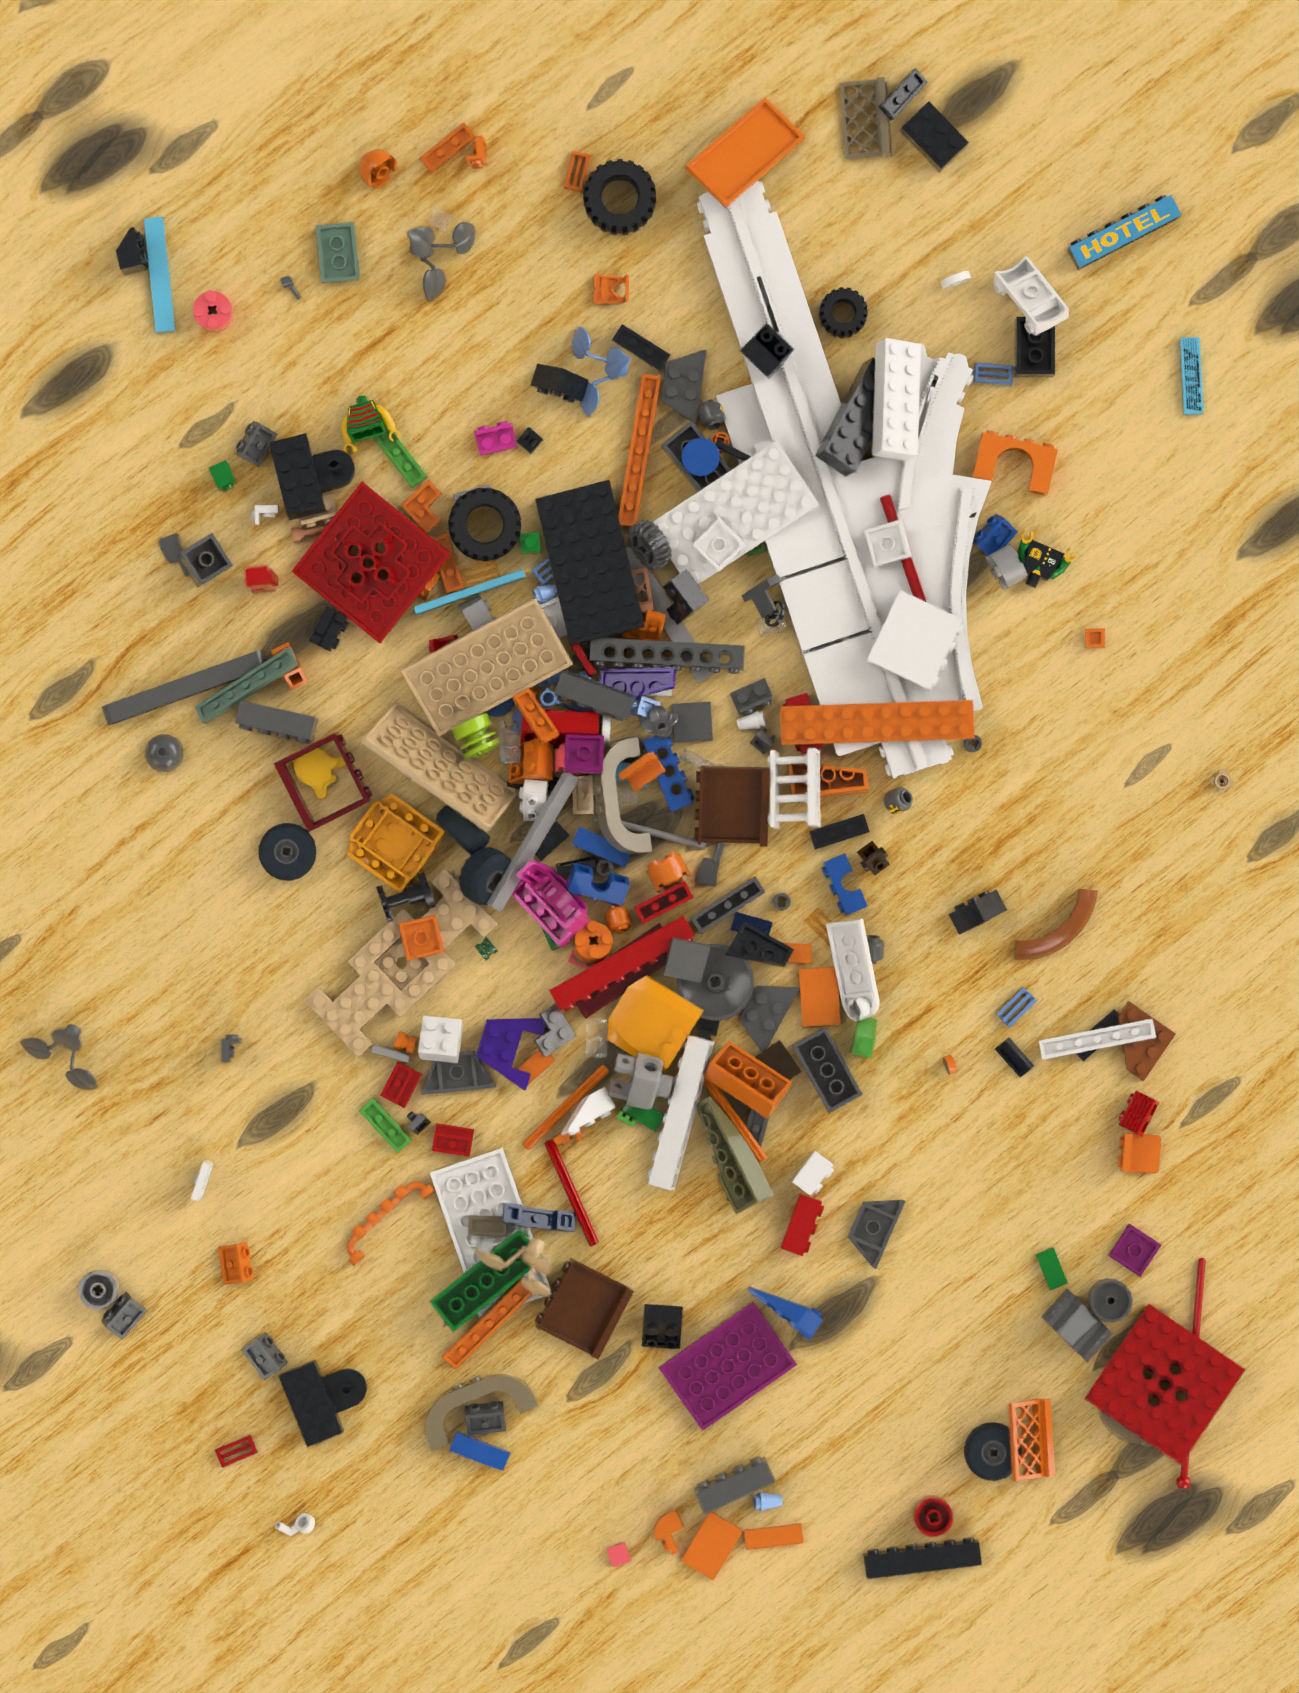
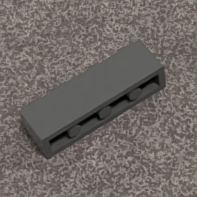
M567 670L561 672L555 694L559 695L558 698L569 701L571 699L576 701L578 706L584 708L590 706L595 708V712L600 714L609 713L613 715L612 718L619 721L627 720L630 717L636 699L635 695Z
M753 877L690 919L699 933L702 934L764 894L765 891L757 878Z

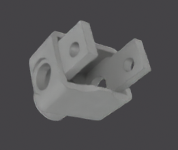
M639 1052L637 1057L618 1054L615 1071L630 1074L631 1079L629 1083L611 1079L608 1096L626 1100V1106L652 1109L656 1096L668 1099L673 1076L661 1074L663 1061L660 1058Z

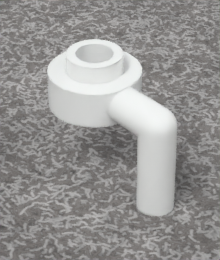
M302 1513L298 1516L295 1525L292 1527L277 1522L275 1528L289 1536L297 1532L308 1534L314 1528L315 1519L307 1513Z

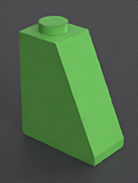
M867 1018L857 1021L850 1050L851 1054L871 1058L876 1035V1019Z

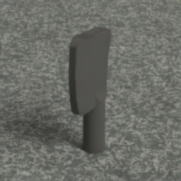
M178 534L159 539V545L168 562L174 563L178 561L185 577L189 576V573L177 556L183 551Z
M717 842L712 859L703 858L696 878L698 884L716 886L724 844Z

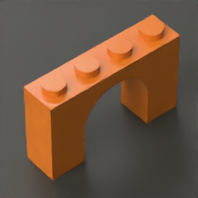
M990 430L982 433L972 478L992 481L999 455L1008 450H1018L1026 454L1032 464L1028 492L1047 496L1058 449L1054 448V445L1049 443L1038 445L1031 439L1020 441L1016 440V436L1007 434L1005 437L998 436V432Z

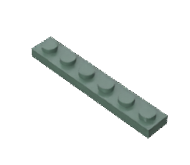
M289 647L195 706L201 722L204 724L209 723L237 705L240 700H245L298 666L299 664L292 649Z

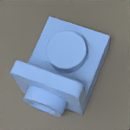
M644 696L636 698L630 715H637L642 718L650 717L651 708L661 703Z

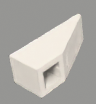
M605 1087L582 1098L561 1132L562 1136L567 1133L572 1136L581 1131L579 1129L580 1126L585 1125V1127H588L596 1122L595 1118L600 1116L603 1119L611 1114L610 1110L615 1108L611 1097L608 1096Z

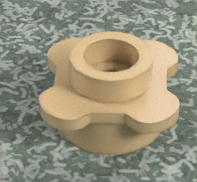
M1220 770L1218 775L1210 779V783L1217 787L1219 793H1223L1225 788L1233 785V779L1229 778L1225 770Z

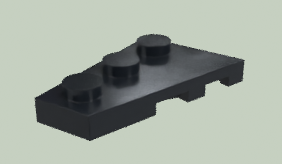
M743 922L725 955L785 967L794 949L750 924Z

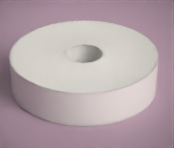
M963 271L940 281L943 290L949 289L970 280L971 276L969 271Z
M604 714L602 735H604V745H609L610 714Z

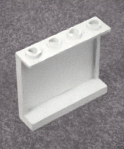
M900 590L866 661L893 672L929 691L931 687L935 688L939 680L936 677L939 669L943 671L948 661L945 657L948 652L952 653L956 643L953 640L956 635L960 636L964 625L961 624L963 620Z

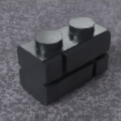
M326 607L309 641L329 652L332 649L336 650L340 643V639H338L340 633H344L349 625V622H347L348 618Z

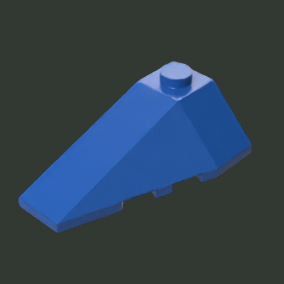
M753 1287L748 1288L751 1294L766 1306L771 1307L777 1315L786 1319L792 1327L809 1340L823 1321L820 1317L822 1313L814 1307L810 1309L807 1306Z

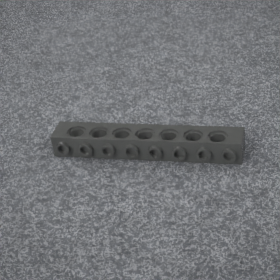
M600 638L592 640L590 646V663H594V666L597 667L613 664V667L616 668L632 665V668H644V666H651V668L670 667L675 668L676 671H682V668H690L692 672H701V669H709L711 673H720V670H728L730 674H739L740 671H744L745 645ZM613 649L615 650V655L608 658L605 656V651ZM626 650H633L634 656L627 659L624 657V652ZM645 651H652L654 655L651 659L646 660L643 658V653ZM671 652L673 654L672 659L668 661L662 659L663 653ZM690 653L692 655L691 660L688 662L681 659L682 654ZM703 654H709L711 660L704 663L700 660V657ZM722 655L730 657V661L726 664L721 663L719 659Z

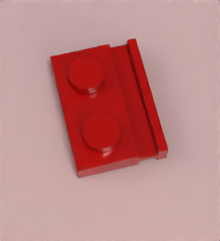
M397 1061L380 1096L405 1108L422 1073Z
M436 1123L432 1151L470 1157L474 1129Z

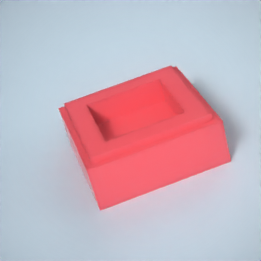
M625 1542L606 1548L613 1567L631 1561Z

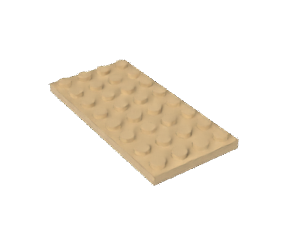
M534 597L401 669V673L439 737L454 727L512 698V696L573 665V662L538 600Z
M397 702L392 705L361 742L368 749L377 753L385 761L391 763L399 771L405 773L416 783L430 791L431 794L440 798L448 806L454 808L462 816L468 818L486 832L491 829L520 792L518 789L507 787L506 780L475 758L465 760L463 754L467 752L461 751L460 747L443 735L438 737L432 727Z

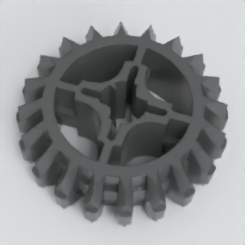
M642 520L635 523L629 529L628 541L631 544L630 547L633 549L637 559L641 561V564H645L651 570H658L671 561L672 549L669 547L670 543L658 525L655 526L654 522L649 520Z

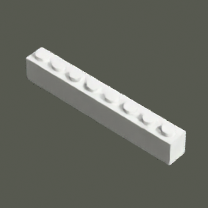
M689 1035L683 1043L684 1054L678 1062L679 1073L673 1080L674 1091L668 1099V1105L670 1106L668 1113L666 1112L663 1117V1131H660L658 1135L659 1146L658 1150L656 1149L653 1154V1168H650L647 1178L650 1185L667 1190H675L697 1109L696 1104L699 1102L705 1080L704 1075L714 1047V1041Z

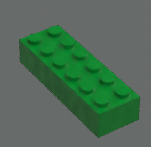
M519 1228L489 1252V1254L500 1258L503 1262H507L523 1246L527 1247L531 1240ZM523 1253L508 1266L503 1267L502 1270L493 1269L479 1260L432 1298L430 1304L454 1332L529 1272L531 1266L522 1259Z

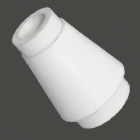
M757 710L737 719L739 730L762 729V727L766 726L763 711L758 712Z

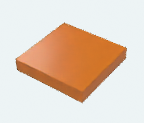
M436 915L398 923L407 961L445 952Z

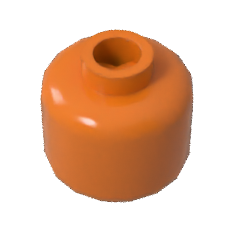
M618 904L610 906L608 908L609 911L604 916L609 930L616 934L628 931L630 929L629 926L632 924L628 908Z

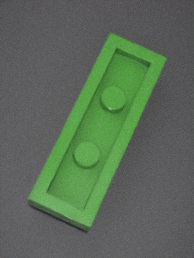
M374 1098L359 1110L397 1153L412 1141Z

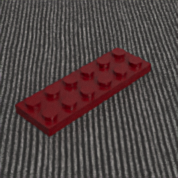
M658 923L617 952L662 928L661 924ZM666 954L659 955L660 960L651 965L648 962L641 965L643 969L635 974H632L631 971L625 974L626 979L616 984L615 981H612L608 984L609 988L601 993L598 990L591 993L592 998L583 1003L581 999L575 1002L576 1006L585 1019H587L624 994L629 985L646 975H652L665 966Z

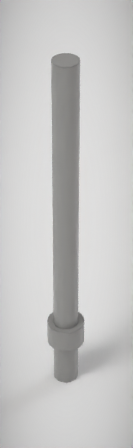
M597 814L594 815L593 821L598 822ZM621 820L627 830L641 834L650 833V836L705 849L706 842H701V845H698V840Z

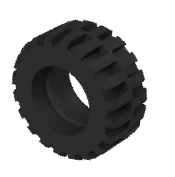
M617 159V161L612 162V160L606 161V164L597 166L596 170L590 173L589 179L584 186V207L588 218L592 220L595 226L600 227L603 232H611V235H628L629 232L633 231L634 233L641 226L644 227L648 219H651L656 206L655 185L650 174L645 172L641 165L637 166L634 164V161L628 160L626 162L623 159ZM624 180L635 187L638 201L632 211L620 215L613 214L604 207L602 192L610 182Z
M476 488L466 492L456 501L450 512L448 529L454 545L464 555L474 560L491 561L506 555L516 545L521 533V517L516 504L503 492L493 488ZM482 506H488L497 510L503 520V529L499 537L487 543L476 541L467 530V519L470 513Z

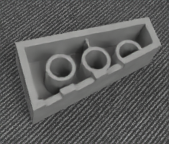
M479 594L459 605L472 630L496 618V616L491 617L489 611L492 609L488 601H483Z

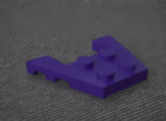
M541 1018L487 1019L476 1057L513 1082L520 1089L526 1091L531 1074L514 1069L512 1065L523 1030L541 1036L545 1029L543 1020Z

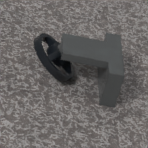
M778 575L764 580L741 595L745 602L753 600L761 617H765V623L770 627L778 626L785 615V605L780 601L773 602L767 592L781 582ZM777 604L781 605V613L776 608ZM777 616H779L778 620L775 623L770 624L772 619H776Z

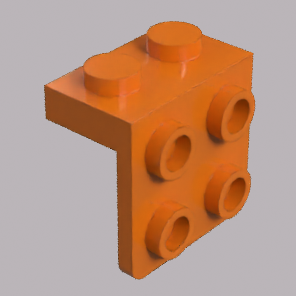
M1123 1132V1136L1119 1138V1148L1122 1149L1121 1156H1118L1117 1162L1120 1171L1158 1173L1161 1137L1150 1134L1140 1136L1136 1133Z

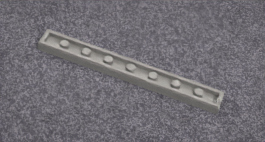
M630 546L627 547L631 570L646 568L645 564H641V561L637 559L633 549ZM648 568L655 611L666 614L663 628L671 641L695 643L684 623L681 622L677 625L670 618L666 609L672 604ZM644 573L637 574L634 578L635 583L640 586L645 580ZM641 590L645 599L649 601L648 594ZM684 653L681 657L685 662L691 660L692 655ZM702 655L700 657V660L704 663H707V660L705 659L704 655ZM701 669V672L691 671L698 684L715 674L709 672V669Z
M563 772L488 900V905L502 912L520 881L516 874L533 859L579 780L577 777Z

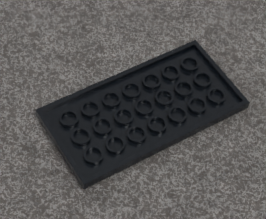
M610 480L536 498L570 646L645 627Z

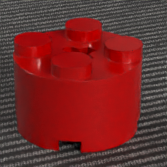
M925 1496L914 1508L913 1517L915 1524L924 1535L937 1537L945 1534L951 1528L953 1513L949 1504L939 1496ZM934 1512H936L938 1518H933L932 1520H930L931 1518L929 1514H933Z

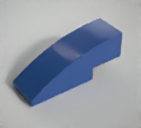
M581 827L578 828L572 843L576 847L623 867L626 866L630 854L623 853L611 846L605 837Z
M458 1431L449 1450L502 1471L511 1453Z

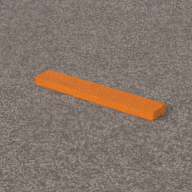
M522 1276L442 1355V1358L455 1370L533 1294L521 1284V1279L525 1277Z

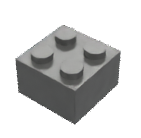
M213 533L177 555L197 588L233 566Z

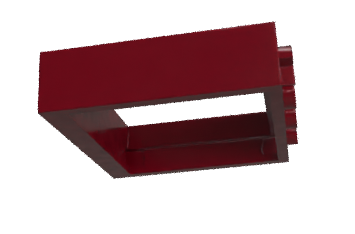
M338 732L274 763L308 832L372 800V792L368 786L364 785L362 781L364 779L363 774L359 768L356 769L353 763L355 762L354 756L351 751L347 752L344 746L347 744L342 734L339 735ZM334 740L363 798L315 822L286 764Z

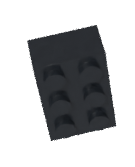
M930 102L926 103L900 130L939 173L969 143Z
M1016 317L1015 377H1053L1055 375V326L1035 336L1032 333L1029 334L1025 329L1026 317Z

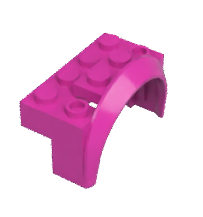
M530 860L516 874L520 881L512 895L560 947H564L579 930L590 922L587 918V905L582 897L568 891L567 881L549 866ZM548 881H551V882L540 892V889H541ZM542 897L554 908V910L560 915V917H559V916L553 911V909L542 899Z

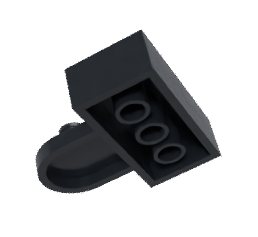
M306 433L269 443L289 520L327 511L322 493L343 488L354 478L355 465L352 458L346 452L330 450L313 455Z
M316 1359L278 1375L307 1447L342 1434L345 1430L338 1413L358 1405L364 1399L367 1392L366 1380L359 1371L345 1368L323 1377Z

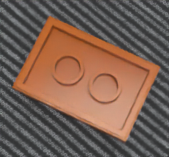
M835 967L799 969L802 1027L840 1025L839 989Z
M711 1511L707 1514L680 1561L714 1581L743 1530Z

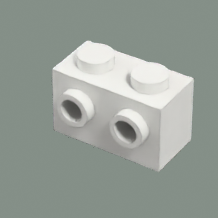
M525 779L524 787H520L519 798L523 799V801H520V813H523V821L536 820L548 799V781Z
M814 1150L792 1182L810 1196L813 1193L817 1194L823 1186L820 1183L824 1177L828 1179L833 1173L834 1169L832 1166L834 1164Z

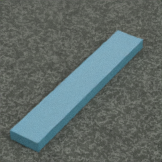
M163 216L144 218L156 333L176 331Z
M519 570L417 605L414 609L416 614L419 615L526 577L523 570Z

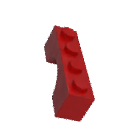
M268 565L244 568L246 587L251 589L252 593L276 591V586H279L278 575Z

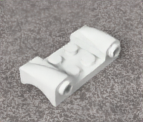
M1027 256L1013 268L995 272L994 290L997 294L1000 293L1003 296L1008 294L1026 316V323L1024 325L1029 334L1032 333L1036 336L1068 318L1069 308Z

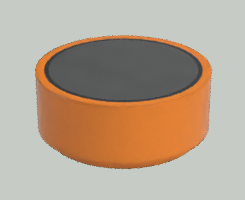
M951 1055L944 1056L943 1062L948 1075L956 1073L957 1069Z

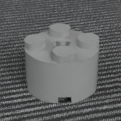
M1010 544L985 557L989 566L993 567L990 571L995 580L1000 579L999 584L1003 590L1010 588L1028 576L1023 563L1019 561L1016 551Z
M94 1270L88 1273L81 1280L78 1288L79 1297L88 1308L94 1310H101L113 1304L120 1291L117 1277L107 1270ZM99 1285H101V1289H103V1291L100 1294H98V1291L95 1290V1288Z

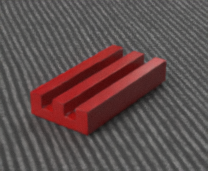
M580 645L571 646L588 675L591 677L596 674L594 667Z
M248 1435L215 1449V1452L223 1468L258 1453V1450L255 1447L252 1436ZM249 1441V1444L232 1450L228 1453H225L223 1455H221L220 1453L221 1451L236 1446L240 1443ZM252 1448V1451L226 1462L223 1460L245 1449Z

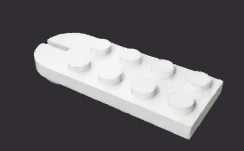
M863 919L828 923L826 927L842 1006L848 1017L853 1021L867 1019L878 1011L879 996Z

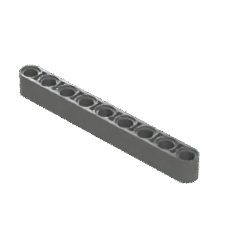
M258 650L115 701L102 707L108 725H112L233 682L266 662L263 651Z

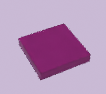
M565 734L564 773L603 774L604 735Z
M1128 1224L1108 1256L1141 1277L1161 1247V1244L1131 1224Z

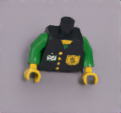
M1025 530L1022 531V540L1020 541L1017 553L1019 561L1023 563L1026 572L1029 574L1026 585L1036 588L1040 579L1048 581V579L1057 578L1066 571L1071 561L1075 560L1077 552L1074 556H1070L1068 552L1071 548H1068L1064 555L1060 551L1032 540L1033 532H1031L1029 537H1026L1024 535Z

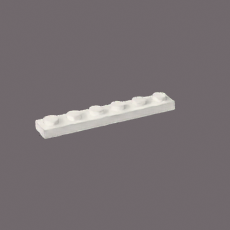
M1153 1019L1040 1040L1039 1045L1043 1060L1156 1038Z

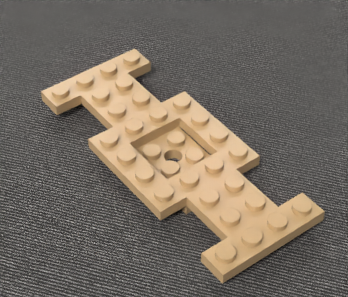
M446 869L431 882L444 897L435 904L436 907L431 908L422 918L436 915L444 949L470 924L483 937H486L498 925L480 905L470 901L463 895L459 883ZM404 909L393 918L394 921L388 922L347 961L361 976L339 997L332 1001L319 988L306 1000L307 1004L358 1057L373 1044L360 1031L370 1019L386 1004L400 1017L403 1016L456 965L444 952L409 960L407 967L403 969L397 966V960L400 957L406 958L398 923L414 920Z

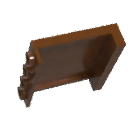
M700 766V771H696V783H700V790H696V801L699 802V809H695V820H699V827H695L694 839H698V845H701V842L759 843L760 847H767L770 767Z
M570 1258L562 1267L561 1271L563 1273L560 1279L557 1278L555 1280L551 1296L546 1297L543 1312H539L536 1316L535 1326L538 1330L541 1329L599 1360L634 1291L630 1287Z

